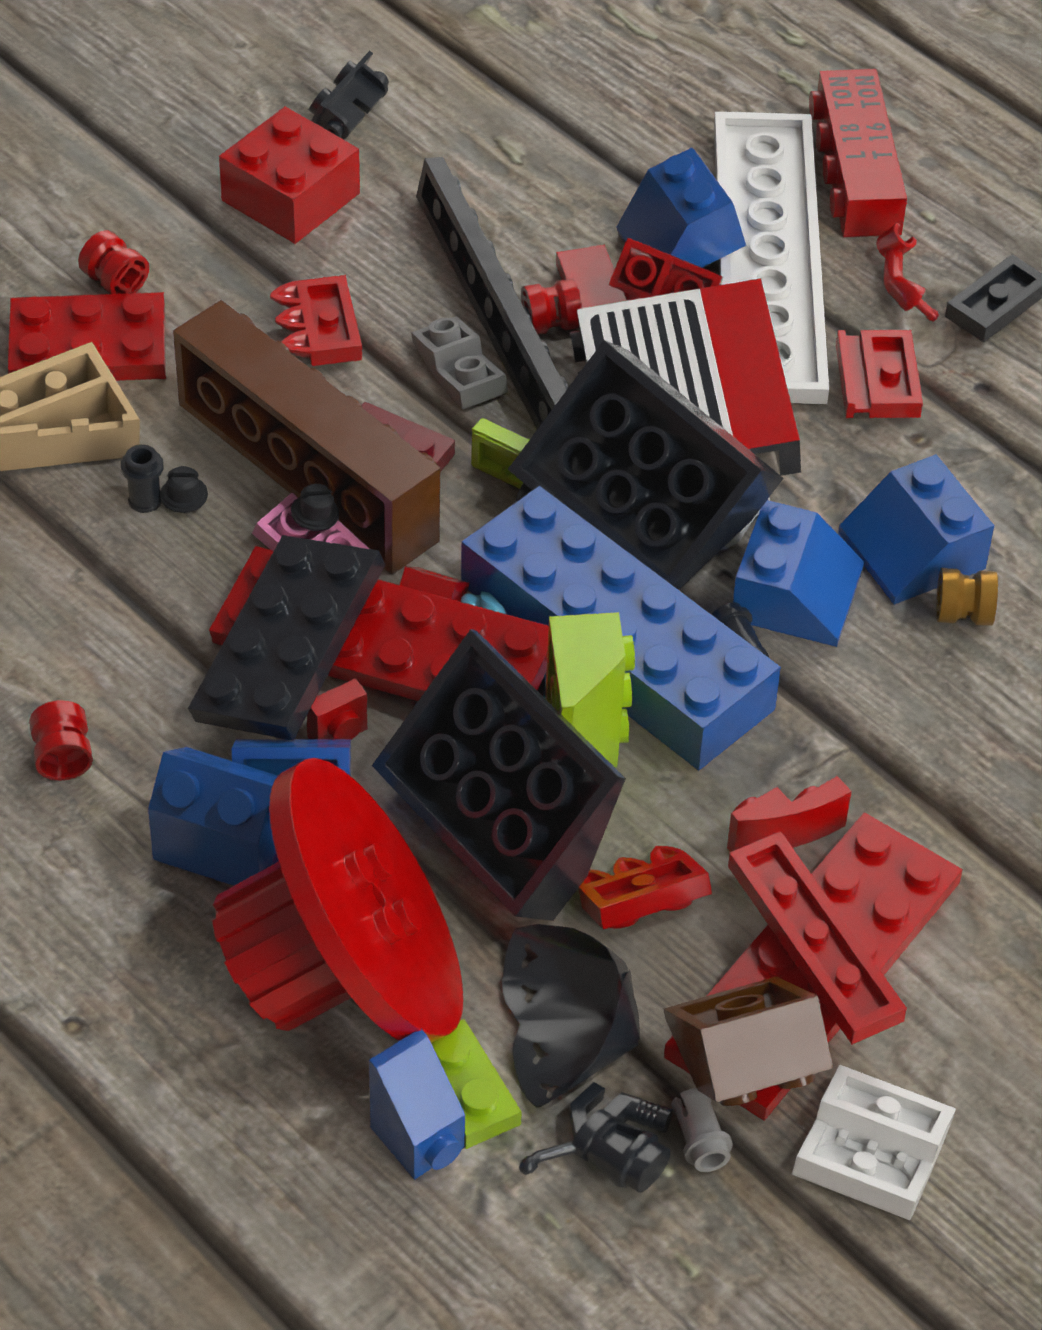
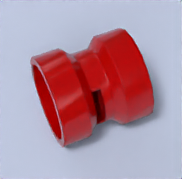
M109 230L100 231L91 236L81 249L78 258L79 268L92 280L101 281V286L109 294L136 293L145 283L149 273V262L138 251L127 248L123 239Z
M574 278L556 281L553 287L547 288L540 284L522 286L521 304L529 310L532 324L538 335L546 334L552 327L559 326L564 331L579 328L577 309H582L579 289Z
M65 700L51 701L37 707L31 713L29 719L31 736L36 743L33 753L37 772L45 778L59 781L70 780L83 775L91 768L93 762L91 745L86 738L88 724L85 710L79 704Z

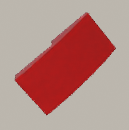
M627 237L608 285L636 297L647 298L721 285L723 276Z
M836 776L819 787L810 786L804 789L792 802L778 787L758 798L749 797L742 801L731 813L727 849L730 852L780 831L792 848L828 836L846 826L852 791Z

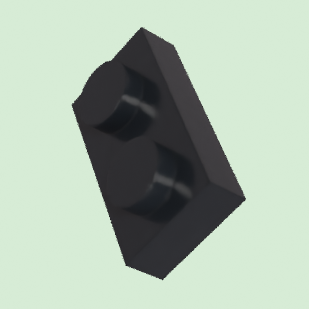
M1011 254L949 300L946 306L945 317L984 343L1042 299V273Z

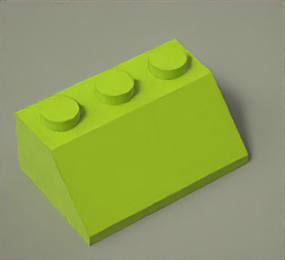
M619 612L549 616L545 699L616 768L618 766L619 743L629 742L627 710L622 708L632 706L631 678L629 672L625 673V671L634 670L633 637L632 635H622Z

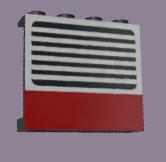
M761 278L577 309L579 331L570 332L575 363L584 361L586 365L603 340L627 349L751 452L760 454L774 451L781 476L801 473L800 438Z

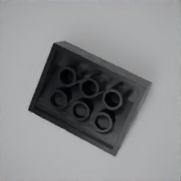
M603 340L508 468L512 474L532 491L541 486L678 590L752 521L784 479L629 350L606 340Z
M471 629L372 764V767L515 917L554 921L588 876L626 780L476 630Z

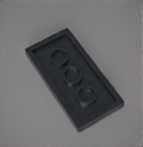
M282 535L188 707L194 721L294 741L385 567L380 552L378 550Z

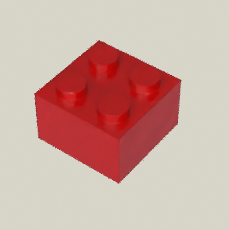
M286 106L219 155L222 201L294 244L298 243L360 194L359 148Z

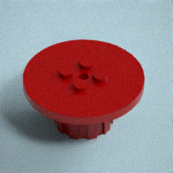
M308 758L280 773L273 783L269 806L272 836L279 862L218 894L213 903V907L216 909V918L212 920L215 939L220 943L226 960L224 964L234 983L240 986L249 999V1005L262 1019L268 1018L275 1023L276 1029L290 1031L352 998L375 1024L399 1041L413 1032L421 1031V1029L428 1036L431 1043L451 1034L460 1023L463 1013V984L459 961L439 903L409 846L373 797L354 778L336 765L323 759Z

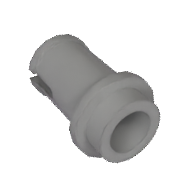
M697 1088L683 1091L680 1095L686 1108L683 1107L681 1099L677 1097L673 1099L671 1106L674 1114L677 1116L687 1143L683 1150L685 1159L700 1172H711L720 1169L731 1158L730 1151L733 1146L731 1137L726 1132L721 1131L711 1104V1098L699 1092Z

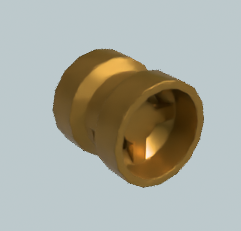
M941 568L936 597L937 622L955 623L960 618L966 619V616L970 615V619L976 625L993 626L998 598L997 572L978 571L972 579H969V575H963L958 569Z

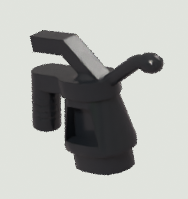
M593 1082L570 1103L569 1117L573 1141L538 1150L530 1156H526L521 1160L519 1170L522 1174L528 1175L537 1169L540 1162L574 1153L583 1160L590 1161L616 1186L622 1188L629 1186L642 1193L664 1171L670 1158V1149L658 1142L656 1134L625 1124V1122L629 1120L665 1133L670 1125L673 1109L621 1092L604 1109L598 1110L587 1120L586 1115L604 1099L605 1093L604 1087Z

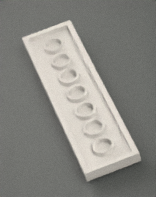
M715 112L716 180L734 203L747 245L719 259V275L723 276L721 285L761 278L791 403L827 404L829 379L811 114Z

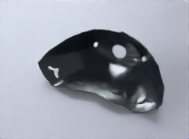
M533 924L515 928L506 951L502 988L506 1005L520 1023L513 1043L515 1071L526 1098L538 1108L566 1093L638 1046V1040H640L639 1012L634 997L631 971H628L626 963L600 941L571 927ZM525 944H529L531 950L538 957L532 960L526 968H522V962L527 956ZM522 985L538 991L532 997L530 1003L525 1001L527 992L521 988ZM534 1043H538L539 1047L548 1054L541 1058L537 1064L533 1063L537 1055L533 1049ZM540 1084L557 1086L552 1093V1097L547 1098L548 1091L541 1088Z

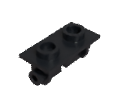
M370 50L357 65L351 60L348 61L333 82L336 85L335 89L331 92L325 87L308 109V111L314 114L312 122L343 140L363 120L364 112L368 114L388 92L389 80L387 76L380 71H373L367 66L373 55Z

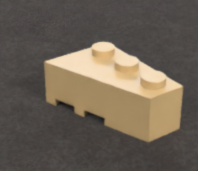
M92 342L0 377V471L123 458L131 447L140 445V419Z

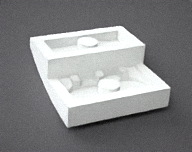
M839 1065L821 1099L816 1120L796 1157L792 1175L911 1220L940 1153L956 1108Z

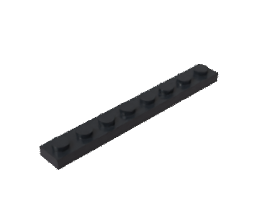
M443 157L425 158L416 198L533 423L538 429L568 389L567 381L564 376L559 375L550 358L546 342L539 338L532 324L529 310L527 307L522 306L516 295L511 276L505 273L500 265L492 241L487 240L479 225L476 211L469 207L461 191L459 179L452 175Z

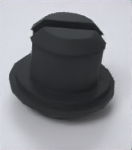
M179 466L168 472V480L162 486L160 492L161 502L164 506L180 513L192 512L201 508L207 500L208 491L206 485L198 479V472L187 466Z
M312 484L304 487L301 491V496L294 500L291 506V516L294 521L302 528L311 531H323L334 526L339 519V509L334 502V497L331 495L333 493L331 489L322 484Z

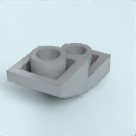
M457 316L437 319L431 322L428 327L411 332L412 341L425 364L446 393L462 409L508 393L506 374L482 354L480 336Z

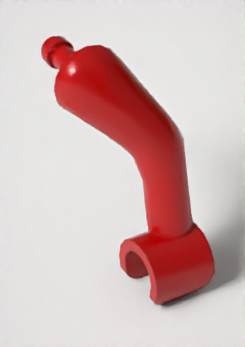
M896 223L880 235L876 241L877 249L885 258L883 273L885 289L904 311H909L915 306L929 321L934 322L939 317V314L935 308H931L921 299L925 293V288L907 280L903 276V255L915 247L917 240L912 236L907 241H903L898 233L900 224Z

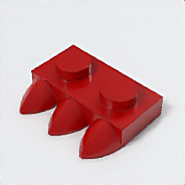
M346 275L288 282L270 293L271 300L289 308L275 318V323L295 332L281 341L291 354L310 358L311 366L362 360V343Z
M658 845L650 853V864L635 858L621 857L617 859L613 866V876L603 871L590 869L588 876L578 888L581 906L603 930L607 928H626L634 925L641 917L662 910H681L691 905L693 900L711 895L709 873L685 851L671 846Z

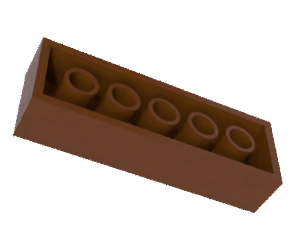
M222 300L173 330L179 405L297 498L301 496L302 489L308 485L322 484L330 488L333 492L331 495L334 497V502L339 509L338 520L369 549L380 552L385 563L384 568L392 575L440 542V467H438L431 456L423 452L420 453L403 440L392 426L382 424L364 410L354 397L343 394L330 384L319 370L308 367L291 354L282 342L274 341L257 328L247 315L239 314Z

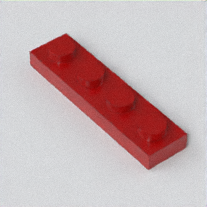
M781 831L729 853L728 868L851 1045L904 1022L907 1007Z

